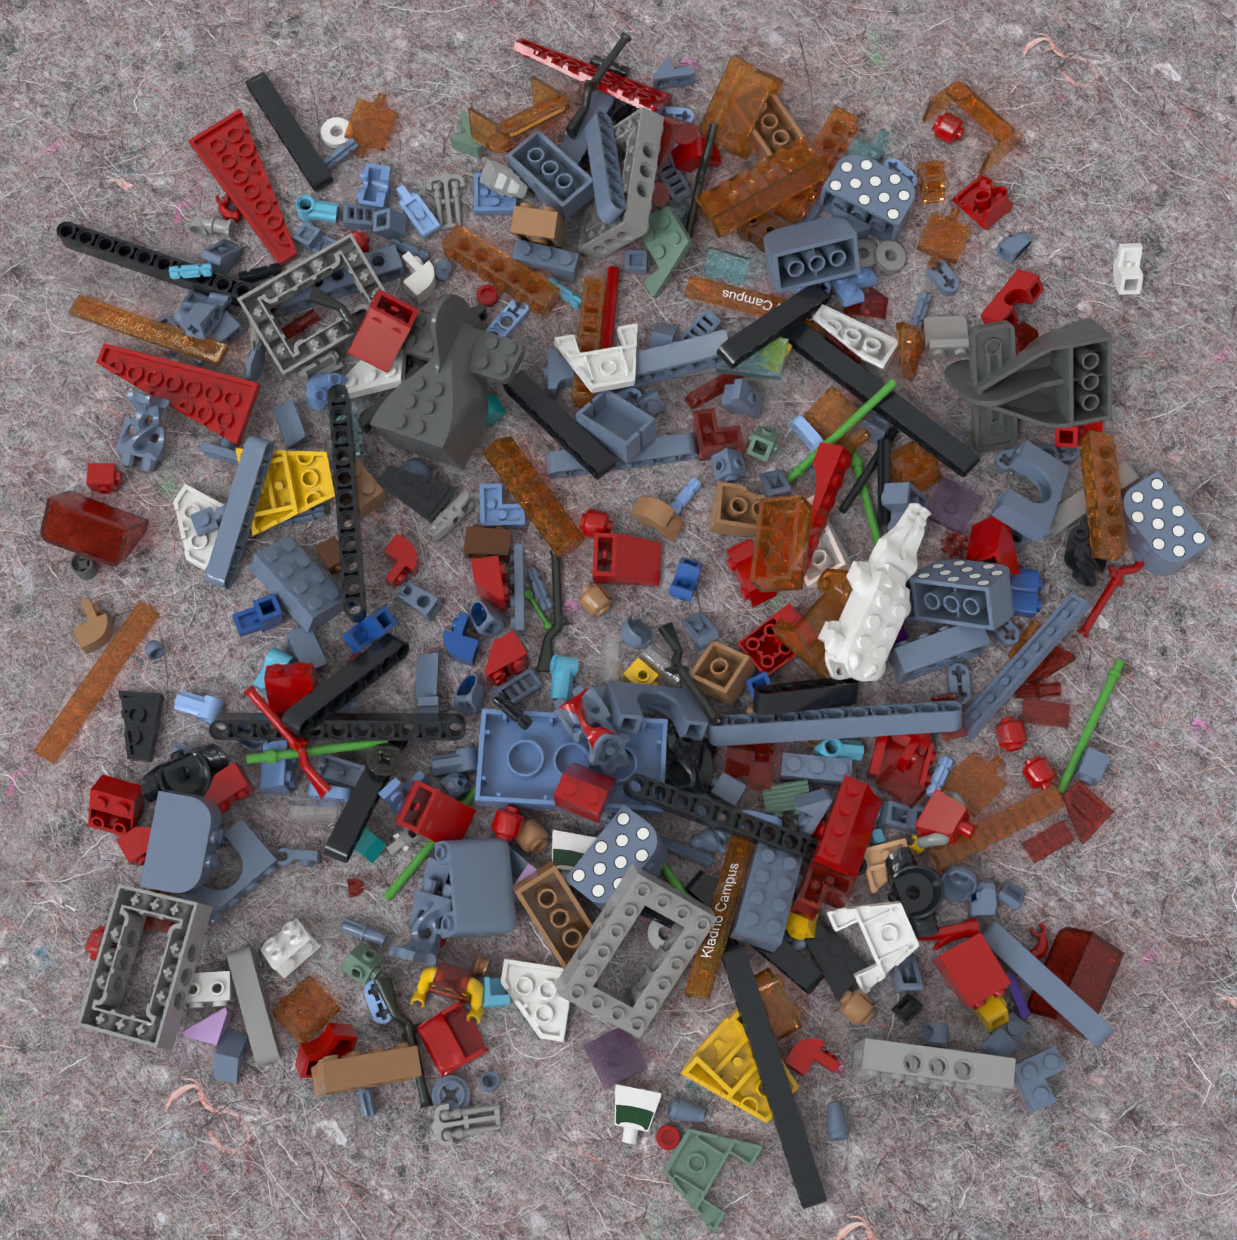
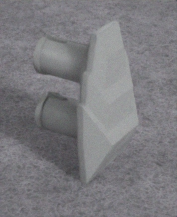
M487 158L479 181L480 183L502 197L505 195L510 198L518 197L524 199L529 188L520 179L521 176L513 172L514 169Z

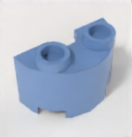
M366 163L365 169H362L360 174V181L364 183L362 189L357 191L356 201L358 204L385 208V202L389 201L392 183L389 182L390 174L392 173L391 166Z
M331 372L314 375L306 385V402L312 410L321 411L328 403V390L335 384L344 385L348 378L342 374Z

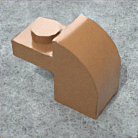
M641 496L630 513L644 527L655 528L669 541L675 540L685 524L674 514L675 510L671 506L649 496Z
M89 598L80 601L89 621L72 630L80 648L86 654H89L103 647L109 641L113 633V622L106 613L103 614L97 602L93 603Z

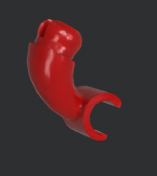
M217 194L215 199L221 216L225 220L234 219L235 222L240 221L239 211H232L227 208L230 205L228 195L225 194L226 199L221 202Z
M1039 923L1041 934H1037L1033 927L1030 928L1031 936L1038 938V943L1029 952L1037 959H1042L1048 950V940L1045 935V925Z

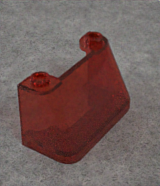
M662 115L664 117V131L661 135V150L657 161L658 170L655 174V189L651 200L653 205L662 209L669 198V189L665 184L659 182L658 178L675 143L681 145V143L690 144L694 142L701 127L669 115Z

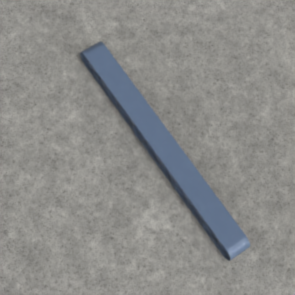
M937 701L827 708L774 715H758L756 713L721 715L724 718L716 726H712L711 719H708V738L711 745L729 746L952 732L962 728V704L957 701Z

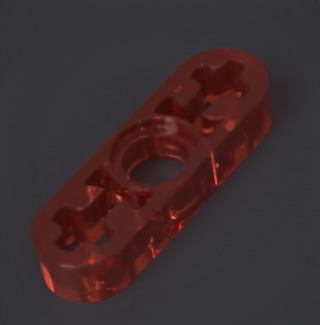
M738 368L731 369L690 392L685 397V401L690 409H696L723 394L725 385L734 384L735 379H744V376Z

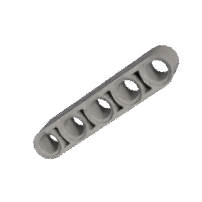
M1127 461L1122 462L1059 504L1056 508L1058 513L1051 523L1053 528L1050 533L1053 537L1060 535L1078 523L1082 516L1086 515L1088 508L1103 506L1134 485L1140 479L1139 475Z
M251 946L227 953L254 1060L257 1066L282 1058L254 951Z

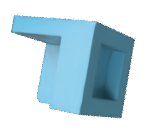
M488 976L480 979L484 986L482 1008L510 1005V994L505 995V988L500 983L501 978H490Z

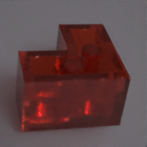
M715 408L692 412V425L699 461L711 460L712 455L726 448L743 453L744 444L740 425L718 428Z
M774 743L727 746L724 773L732 777L748 776L747 788H753L758 791L771 790L774 768Z
M811 860L803 873L790 912L813 921L820 911L822 903L834 908L844 907L850 899L856 879Z

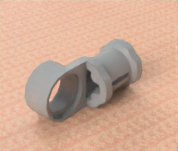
M216 215L211 216L210 219L194 217L192 218L189 230L203 237L208 234L219 233L226 235L227 238H231L235 231V220L220 219Z

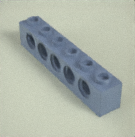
M395 244L383 246L379 250L370 253H363L381 284L405 276ZM379 263L383 264L381 267H375ZM345 267L316 283L322 284L318 288L334 299L359 292ZM337 277H343V278H342L341 280H339V281H336V280H335V278H337ZM313 285L279 304L283 316L318 305L309 301Z

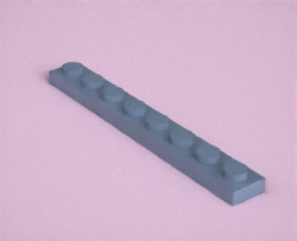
M1071 592L962 714V728L956 732L971 741L1091 607L1089 602Z

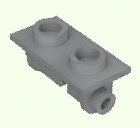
M331 350L307 365L300 367L296 372L306 386L310 378L317 373H334L343 368L344 365L339 359L340 357L336 350Z

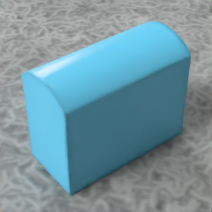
M881 828L873 830L871 837L874 845L884 843L885 838Z

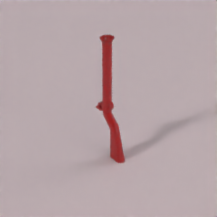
M1135 561L1133 565L1122 566L1118 569L1108 565V575L1111 580L1082 627L1077 630L1079 634L1086 638L1089 637V631L1116 587L1124 585L1122 577L1139 572L1145 566L1143 561Z
M254 685L249 687L243 694L254 702L289 742V746L297 751L300 765L320 798L325 797L332 788L310 764L308 752L305 748L309 740L302 737L298 739L290 729L283 726L282 720L256 692Z

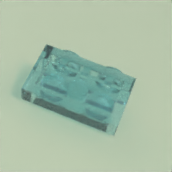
M710 246L702 273L708 274L707 276L712 279L722 278L728 280V283L732 285H744L747 280L751 258Z

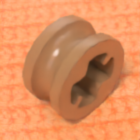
M479 954L473 975L481 974L482 977H486L491 957L483 958Z

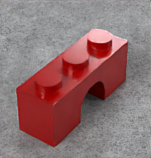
M1018 269L981 313L983 323L1008 321L1015 326L1019 319L1014 306L1020 303L1032 305L1044 291L1039 275Z

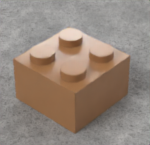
M356 458L361 520L386 501L387 498L381 486L376 483L375 479ZM344 478L341 484L349 483L351 478ZM335 497L330 500L336 506ZM352 499L344 500L342 505H349ZM348 520V522L353 525L354 520Z
M713 640L689 675L702 693L733 706L747 685L745 681L751 679L756 668L750 656Z

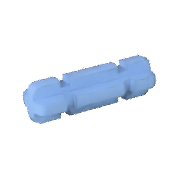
M692 478L675 498V502L669 505L675 510V515L678 516L682 511L681 509L692 499L694 493L701 488L702 483L696 478Z
M948 756L940 757L937 765L939 767L936 766L930 780L931 785H928L926 789V794L930 797L935 789L941 791L940 787L943 788L949 773L948 769H951L953 760Z

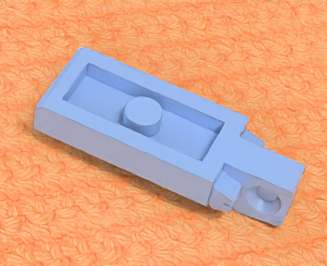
M404 185L396 189L397 195L401 199L398 201L401 210L423 240L441 229L439 222L418 194L414 192L410 194Z

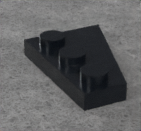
M392 465L388 466L376 482L430 523L457 489L455 486Z
M118 691L119 698L122 701L123 710H121V715L125 724L124 738L127 759L130 761L153 762L164 695L161 693Z
M819 917L817 918L814 938H805L804 942L821 972L825 975L824 979L838 1001L855 983L856 979L853 974L870 965Z

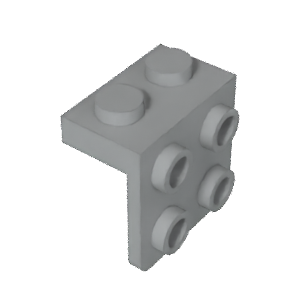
M965 316L924 318L923 329L926 359L969 357V338Z

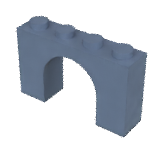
M1025 440L1014 451L1008 467L1032 481L1039 491L1041 501L1040 503L1031 502L1008 488L996 499L991 515L1032 541L1037 542L1042 537H1047L1052 531L1053 526L1051 523L1058 513L1057 505L1064 496L1062 491L1069 481L1068 473L1070 467Z
M608 681L602 699L612 717V720H610L612 727L618 733L623 732L625 734L637 735L643 718L641 709H650L666 715L674 723L679 737H689L696 741H702L709 723L703 708L689 689Z
M243 819L238 820L223 833L242 858L243 869L237 882L224 890H212L204 884L199 888L178 893L184 900L213 907L208 925H214L223 917V912L228 908L233 909L241 902V897L244 894L256 890L260 885L259 882L265 876L268 878L278 870L277 858Z

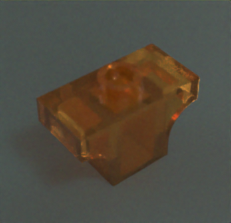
M943 161L918 162L916 167L923 204L944 202L946 176Z

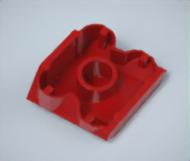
M979 175L952 199L977 224L988 231L1005 214L1010 213L1014 204L1009 200L1008 190L1005 187H995L992 179L983 175Z

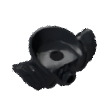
M1103 506L1088 508L1086 515L1082 516L1080 520V526H1076L1070 531L1067 540L1064 562L1073 571L1072 577L1077 583L1086 587L1096 586L1095 571L1104 572L1107 564L1109 531L1104 522L1110 510Z
M704 736L702 741H696L689 737H680L674 743V748L678 750V761L672 762L666 770L665 776L677 788L685 789L690 787L702 794H707L712 784V758L717 753V747L711 745L709 738Z
M213 743L198 746L185 752L183 749H179L170 754L171 759L159 764L143 776L141 780L142 795L147 802L157 801L158 791L166 790L204 796L209 789L211 777L229 766V760L224 751ZM181 767H188L191 770L192 775L189 779L183 780L179 778L178 770Z
M909 847L898 848L889 854L885 860L886 877L890 886V893L887 894L889 902H901L916 937L933 936L939 931L935 910L943 901L944 883L939 874L934 870L918 865ZM909 886L918 888L919 896L917 899L912 900L907 897L906 890Z

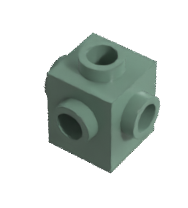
M759 426L755 432L751 431L747 443L750 445L746 454L767 462L772 454L776 455L779 449L780 442L777 440L780 434L771 427Z
M361 942L349 953L341 970L364 986L371 979L375 981L382 972L380 966L384 958Z

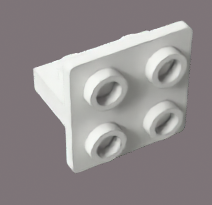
M295 918L293 921L286 923L276 936L269 938L260 950L270 966L285 978L321 946L303 927L301 922Z

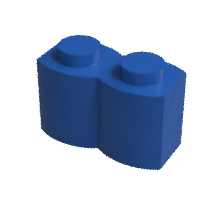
M1020 569L1021 574L1010 578L1015 612L1013 616L1033 618L1036 612H1040L1041 599H1038V591L1042 589L1043 579L1039 577V571Z

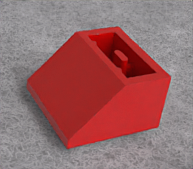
M498 556L472 559L471 564L477 594L500 611L507 612L506 604H510L507 584H503L507 583L504 562L499 563Z
M514 631L493 641L485 668V676L489 687L502 685L507 681V677L513 674L519 675L529 666L527 652Z
M102 774L90 789L88 827L120 836L137 827L145 805L141 785Z

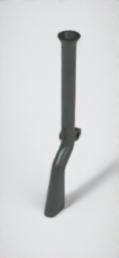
M621 33L619 41L592 79L584 81L585 89L582 105L565 128L570 138H576L589 110L592 92L597 90L599 82L625 45L631 41V37L627 33Z
M710 123L708 127L702 159L695 178L696 182L685 228L691 239L705 175L717 134L718 124Z
M313 285L309 301L339 311L345 323L350 326L348 335L356 333L363 317L352 318L344 304Z
M562 550L549 551L552 565L554 612H551L549 617L554 621V626L544 636L536 672H550V662L553 657L552 640L562 630L563 626L572 625L567 620V616L563 615L560 566Z
M673 623L661 625L658 631L674 652L671 660L672 665L666 667L664 671L672 675L678 674L711 719L712 726L718 725L724 717L716 712L689 675V667L681 664L683 649Z
M392 978L374 981L390 1016L404 1027L405 1032L402 1033V1039L409 1043V1047L417 1046L418 1048L415 1034L418 1033L416 1028L422 1023L413 1024L408 1017L398 1010ZM418 1049L422 1075L416 1077L415 1080L421 1102L420 1109L433 1106L429 1098Z

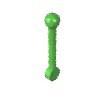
M531 590L525 591L524 596L527 600H530L544 623L543 627L546 630H550L552 623L547 621L533 598V592Z

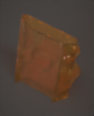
M906 322L896 323L900 368L904 378L914 381L919 357H921L924 348V337L921 328Z
M832 386L826 390L803 417L823 438L827 439L859 409ZM866 416L856 423L834 445L841 446L866 419Z
M911 441L890 453V475L896 483L910 482L922 492L936 483L939 484L943 474L939 470L937 458L928 455L926 450L916 442Z
M308 976L298 983L297 987L289 995H285L279 1000L272 1013L274 1018L300 1044L308 1042L341 1009L311 976Z

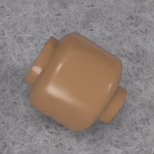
M590 583L581 590L583 595L579 598V603L589 616L596 615L598 618L612 608L610 605L612 597L602 584L593 586Z
M525 819L520 836L514 839L523 851L536 854L547 846L548 832L538 820Z
M855 989L852 992L847 990L839 999L841 1002L840 1013L854 1025L860 1023L865 1025L875 1014L874 1001L861 989Z

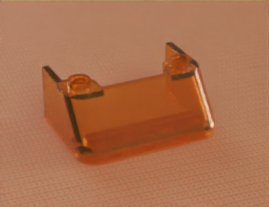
M532 76L533 106L499 123L494 122L472 107L468 108L471 138L497 154L504 153L506 150L520 144L536 129L543 132L554 127L570 109V98L544 81Z
M960 81L952 82L930 99L922 119L924 123L954 101L999 144L987 153L979 170L981 175L1014 150L1022 138L1021 132L972 87Z

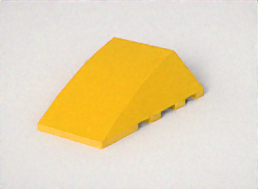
M235 448L238 464L240 462L243 448ZM274 450L251 525L253 536L335 497V488L327 452Z
M736 1008L697 1047L680 1074L763 1122L768 1123L772 1118L771 1110L738 1008ZM782 1060L792 1093L794 1094L799 1086Z

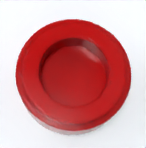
M483 285L477 290L478 303L483 304L485 307H492L497 303L498 292L494 286Z
M664 1125L659 1128L656 1133L657 1144L665 1150L677 1147L680 1142L678 1129L672 1125Z

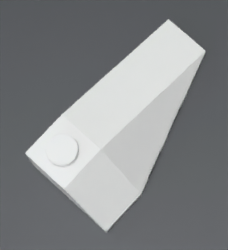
M823 304L813 317L814 321L865 363L886 372L894 359L900 343L899 340Z
M815 495L795 506V511L803 515V520L812 506ZM828 518L827 525L820 536L819 545L812 556L811 566L807 569L805 577L803 576L808 588L835 586L847 580L846 576L852 565Z

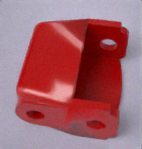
M462 1000L442 1010L436 1016L416 1028L442 1077L455 1072L490 1052L488 1047H485L482 1036L473 1019L471 1018L470 1022L467 1021L468 1013L463 1008L465 1004Z

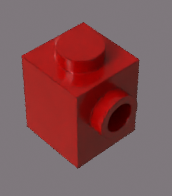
M88 463L86 484L92 492L100 494L119 492V484H122L123 474L115 463Z

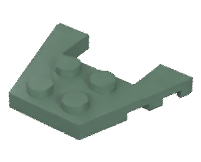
M666 207L649 214V229L646 234L641 236L659 267L657 271L644 281V284L654 298L660 296L662 293L660 290L665 283L669 282L675 266L680 264L693 243L672 207Z
M687 1129L663 1173L709 1229L715 1233L725 1212L704 1199L729 1153L752 1167L763 1147L757 1144Z

